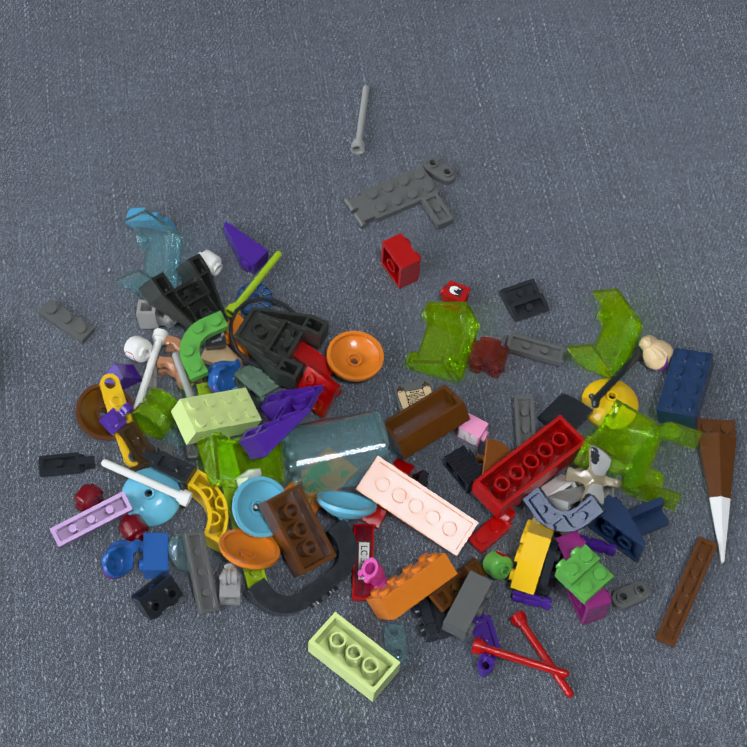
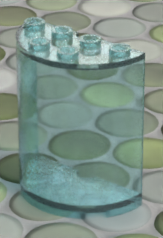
M379 410L300 423L281 440L286 445L284 450L286 458L290 460L288 461L290 473L295 475L293 477V484L295 486L300 483L305 495L358 485L377 456L393 465L392 457L389 456L387 446L390 445L387 431Z

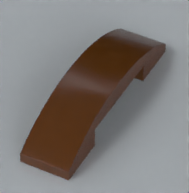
M475 557L457 572V575L429 596L441 612H444L453 604L470 570L483 577L487 574Z

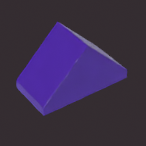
M114 363L105 373L116 375L123 390L142 381L133 364ZM111 379L104 381V383L114 384Z

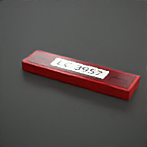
M354 524L357 557L353 567L352 601L367 602L366 598L371 595L370 592L373 590V585L363 582L365 577L360 578L358 571L361 570L367 558H374V525Z

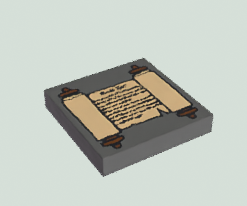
M430 379L393 385V392L399 412L434 391Z

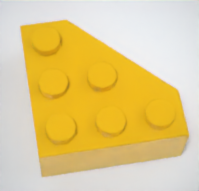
M533 516L532 520L528 519L514 559L518 563L516 569H511L508 579L512 581L510 588L534 595L554 530L544 526L535 516Z

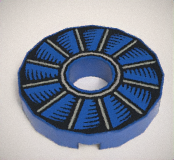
M247 283L238 290L236 301L250 283ZM260 283L247 300L253 297L273 298V294L267 286ZM259 300L256 303H248L241 309V313L244 315L248 314L252 307L270 309L273 301Z

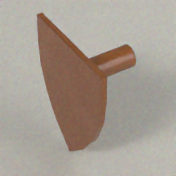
M489 438L486 439L485 455L476 456L477 462L483 463L482 474L511 453L510 449L502 442Z

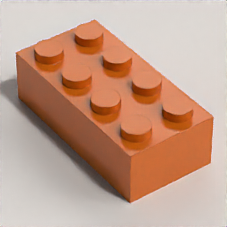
M424 553L417 558L418 562L414 565L409 564L405 566L400 575H394L387 579L386 585L373 589L370 592L371 595L366 600L378 620H395L458 573L446 553Z

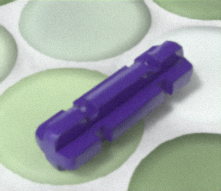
M580 535L591 550L601 553L606 552V554L611 556L615 555L616 544H606V541L592 537L588 539V536Z
M514 590L512 594L513 602L520 603L522 601V604L534 607L542 606V609L546 610L551 608L552 599L544 596V598H541L540 595L524 594L519 590Z

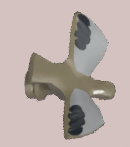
M591 445L589 448L588 469L584 467L576 469L567 468L566 482H576L580 486H585L579 505L591 495H595L601 505H603L605 499L604 487L620 488L622 485L620 479L611 478L606 475L611 466L612 459L606 452L594 445Z

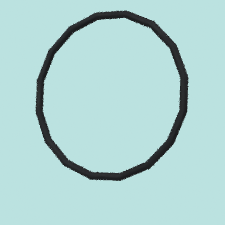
M256 297L244 301L234 310L229 323L230 339L236 352L248 364L264 370L259 364L250 361L239 350L234 340L233 322L237 312L246 304L258 300L274 301L286 307L290 312L295 311L288 304L275 298Z

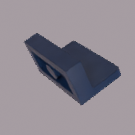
M661 497L628 510L642 536L669 524L662 511L665 503Z

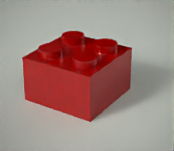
M399 233L382 241L380 263L397 287L401 289L418 281L421 256L417 251L413 250L409 239L405 238L402 233Z

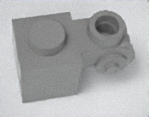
M146 299L138 300L136 316L140 329H156L159 326L171 328L176 324L177 321L149 305Z
M228 563L224 565L223 572L219 575L220 605H240L241 574L237 572L236 565Z

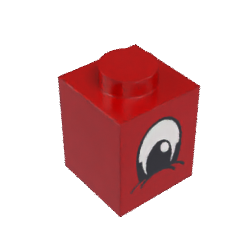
M450 280L448 285H444L441 290V304L462 312L469 299L471 288Z

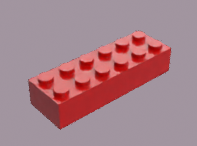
M559 415L478 477L473 483L471 492L499 520L537 487H541L584 453L588 441Z

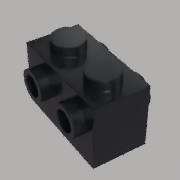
M163 571L134 593L131 598L142 615L152 620L158 618L166 608L176 604L179 598L183 596V593L172 575Z

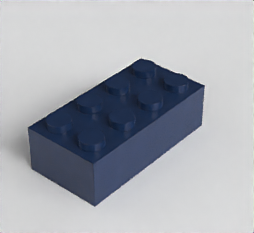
M680 348L674 349L656 409L658 423L696 429L714 368L713 353Z

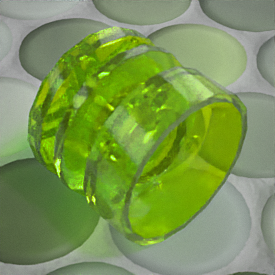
M151 388L143 398V403H139L133 410L131 417L132 419L136 418L145 434L162 440L172 429L171 424L176 423L171 411L178 401L163 389Z

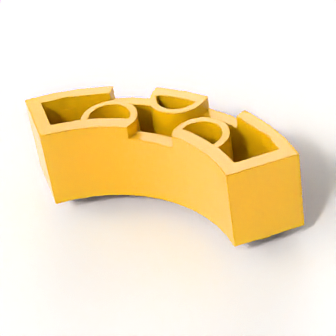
M197 469L188 483V491L193 492L192 498L206 512L208 521L204 534L207 547L221 553L219 549L220 538L225 532L229 531L227 502L224 494L217 487L216 482L207 474Z

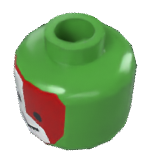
M497 550L488 553L483 561L484 571L497 580L507 578L513 568L511 558Z

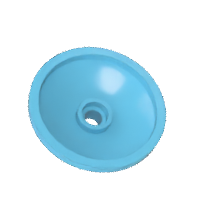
M152 468L137 471L141 475L180 491L177 481L154 471ZM128 478L123 486L122 491L125 492L134 510L129 514H139L149 527L165 524L174 517L180 507L176 498ZM148 491H152L150 497H146Z
M258 476L247 479L237 488L232 501V512L237 525L246 534L258 538L273 535L258 504L285 491L278 482L269 477ZM254 504L257 506L256 511L253 510Z
M326 490L317 494L319 505L331 515L338 517V520L361 519L373 514L377 508V504L369 498L352 492Z

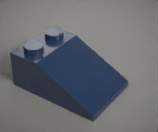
M608 494L602 505L606 512L589 525V529L608 543L616 544L619 551L635 563H638L646 543L625 505L618 498Z

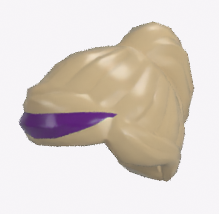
M646 335L641 338L639 346L643 349L645 365L655 371L664 370L673 356L671 345L663 340H658L653 335Z

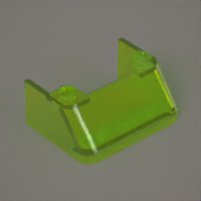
M618 288L593 290L592 294L601 304L597 317L603 326L595 345L567 346V350L583 369L608 379L631 357L643 328L641 319Z
M665 422L641 428L622 479L621 490L627 495L647 502L661 497L665 503L663 508L675 511L681 494L663 488L664 476L661 472L652 469L662 439L695 450L702 432L674 422Z

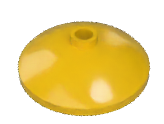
M603 378L590 383L582 394L581 402L593 410L592 415L588 418L593 425L605 430H618L633 422L637 415L639 404L635 392L627 384L618 381L600 400L599 407L593 408L589 394H596L610 378Z

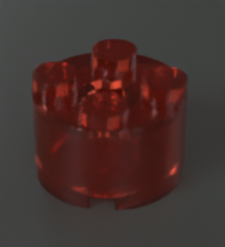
M481 337L477 341L476 338L473 339L467 360L470 371L475 374L485 372L490 377L499 378L500 374L505 370L509 347L506 345L505 348L501 345L502 341L495 338Z

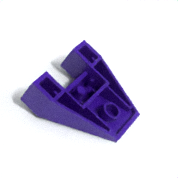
M318 385L282 390L267 396L261 405V409L270 422L247 429L239 441L249 457L253 460L269 455L270 451L312 410L324 387Z

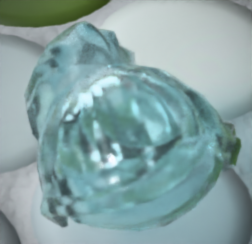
M176 533L171 537L168 545L169 557L178 570L190 572L182 536L183 533Z

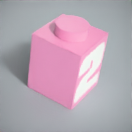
M468 413L470 420L459 426L457 437L478 447L481 441L485 442L489 435L487 431L489 423Z

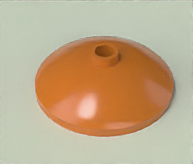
M343 332L334 337L327 348L326 356L329 367L337 376L345 380L354 382L365 381L374 377L382 368L384 361L382 346L373 336L365 332Z
M237 528L225 532L220 538L219 549L223 556L232 564L244 569H266L273 566L280 556V548L270 536L263 538L253 537Z

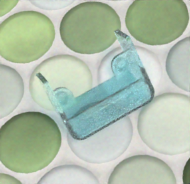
M146 209L124 219V223L137 231V244L146 251L143 271L137 269L117 278V282L135 294L142 295L139 287L150 278L164 272L173 288L178 287L180 276L175 269L181 265L183 238L181 234Z

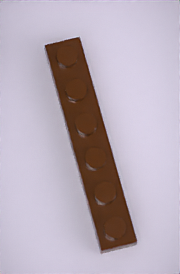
M699 536L655 640L672 648L675 647L718 544Z

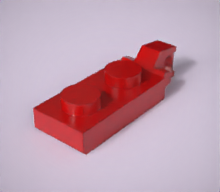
M511 509L499 520L493 516L472 534L467 542L482 555L509 531L512 526L511 521L515 518L516 512Z

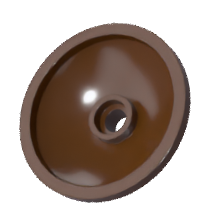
M99 383L92 385L84 390L78 398L75 408L76 420L80 428L90 437L102 441L116 439L115 435L112 436L99 422L102 418L100 413L107 414L108 412ZM104 383L109 389L115 387L114 384ZM123 390L126 402H129L134 409L132 399L126 393V391ZM135 410L130 413L132 419L135 416Z

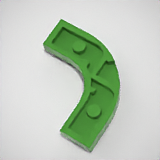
M221 311L198 320L187 329L182 337L180 357L191 383L209 375L200 356L203 343L212 336L229 330V326Z

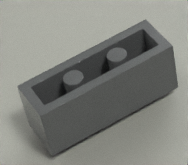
M470 570L443 621L442 630L462 640H465L467 634L472 635L476 627L474 621L476 617L480 618L485 609L482 606L485 600L489 601L494 590L491 589L493 581Z

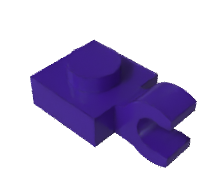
M126 402L118 412L115 408H112L99 422L114 436L118 429L127 424L124 418L134 409L129 402Z

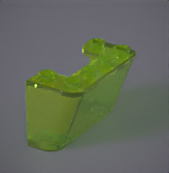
M222 432L210 433V436L200 437V440L196 442L210 487H238L236 478L248 469L258 468L261 470V476L269 477L280 485L286 483L282 440L270 451L269 455L253 460L240 444L241 437L229 440V437L222 435Z

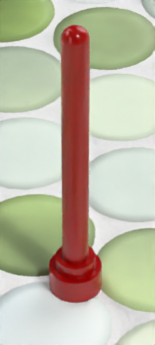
M521 610L515 613L509 619L513 626H517L518 629L521 628L544 663L556 666L528 626V617L525 612ZM552 674L568 698H572L574 692L565 678Z
M479 637L474 639L471 653L473 654L487 653L563 678L569 676V671L487 645V642H484V639Z

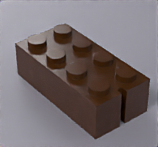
M445 384L380 423V426L388 443L406 459L470 420L465 403Z

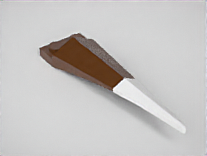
M699 418L696 427V442L705 476L719 558L722 564L725 561L737 439L735 420Z

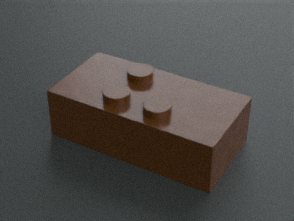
M300 483L258 504L294 577L304 575L337 557Z

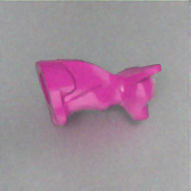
M373 557L367 558L361 570L358 571V576L360 578L365 577L363 582L371 583L373 589L387 584L386 580L388 578L385 576L383 567Z

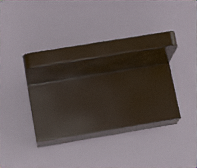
M135 417L131 419V422L117 430L138 464L145 461L144 457H142L145 450L156 454L155 448Z

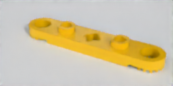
M105 374L101 378L99 386L107 412L112 408H115L118 412L126 403L119 378L114 374ZM107 379L113 380L115 387L112 389L107 388L104 381ZM131 414L124 418L127 424L131 422ZM117 432L115 437L125 465L128 467L138 465V462H131L128 455L131 451Z

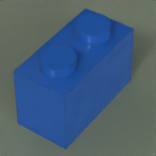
M168 532L143 533V541H140V553H143V559H139V571L143 572L144 579H154L163 571L169 574Z

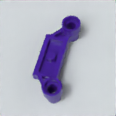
M482 614L480 618L476 617L474 621L476 627L473 631L474 638H482L484 642H487V645L501 649L491 615L486 616ZM484 653L480 654L481 658L477 663L478 674L481 677L489 676L494 669V663L497 659V656Z

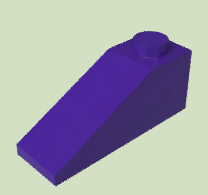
M227 221L224 222V235L243 270L255 275L268 262V250Z

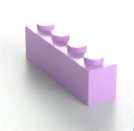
M122 491L50 528V531L58 547L63 548L134 510L125 492Z

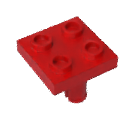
M310 364L307 366L297 388L318 385L324 387L312 408L313 412L323 418L327 415L334 399L341 395V385L316 366Z

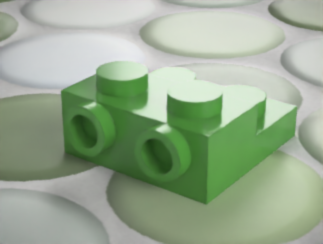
M586 544L582 548L580 546L575 547L570 553L571 557L568 560L563 558L556 565L557 570L555 573V577L584 605L613 580L614 577L599 562L600 557Z

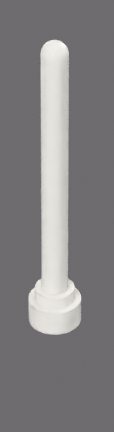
M157 328L153 332L152 339L154 345L134 403L135 411L141 410L161 345L164 344L166 336H169V333L164 329Z
M107 459L101 462V465L107 469L176 498V501L184 507H187L193 495L191 491L186 489L178 491Z

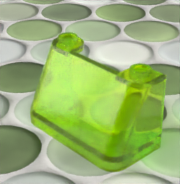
M427 302L425 309L422 311V318L427 324L421 346L418 353L416 351L409 353L406 357V364L412 371L451 382H461L479 331V321L468 302Z
M616 399L610 413L605 416L595 433L591 437L588 435L584 440L574 464L580 468L588 469L589 448L591 445H594L606 452L612 459L607 473L617 475L628 474L633 466L631 462L645 443L648 440L651 442L657 431L654 429L657 422Z

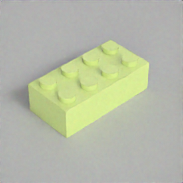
M246 387L182 398L171 411L186 445L241 435L247 429L258 426L262 420Z
M336 612L308 642V652L372 702L399 672L400 662Z

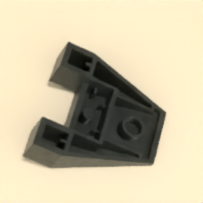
M200 253L187 259L175 269L184 284L173 288L164 272L150 278L139 287L149 305L186 328L204 318V312L223 311L224 318L228 322L211 271Z
M252 307L234 337L276 384L290 390L297 388L303 376L304 365L292 360L302 342H305L320 349L328 336L329 322L310 314Z

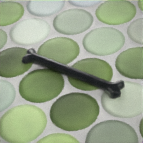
M640 347L634 348L633 355L596 394H589L593 408L599 407L600 400L637 361H644Z

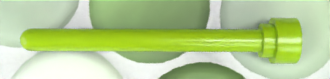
M281 251L274 253L237 301L225 308L224 312L229 318H232L234 310L249 298L281 258Z

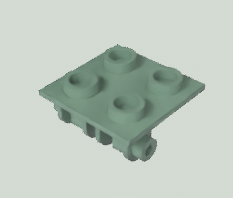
M250 364L234 373L235 384L241 388L246 387L247 390L249 389L257 401L261 403L266 399V394L281 387L276 384L265 370Z

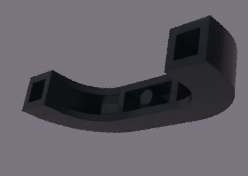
M341 520L325 532L337 555L332 568L293 596H284L275 592L266 579L262 578L244 592L251 603L267 614L290 616L303 611L310 605L314 608L323 601L321 599L323 595L327 593L330 596L339 589L337 585L350 574L357 557L356 538L346 520Z

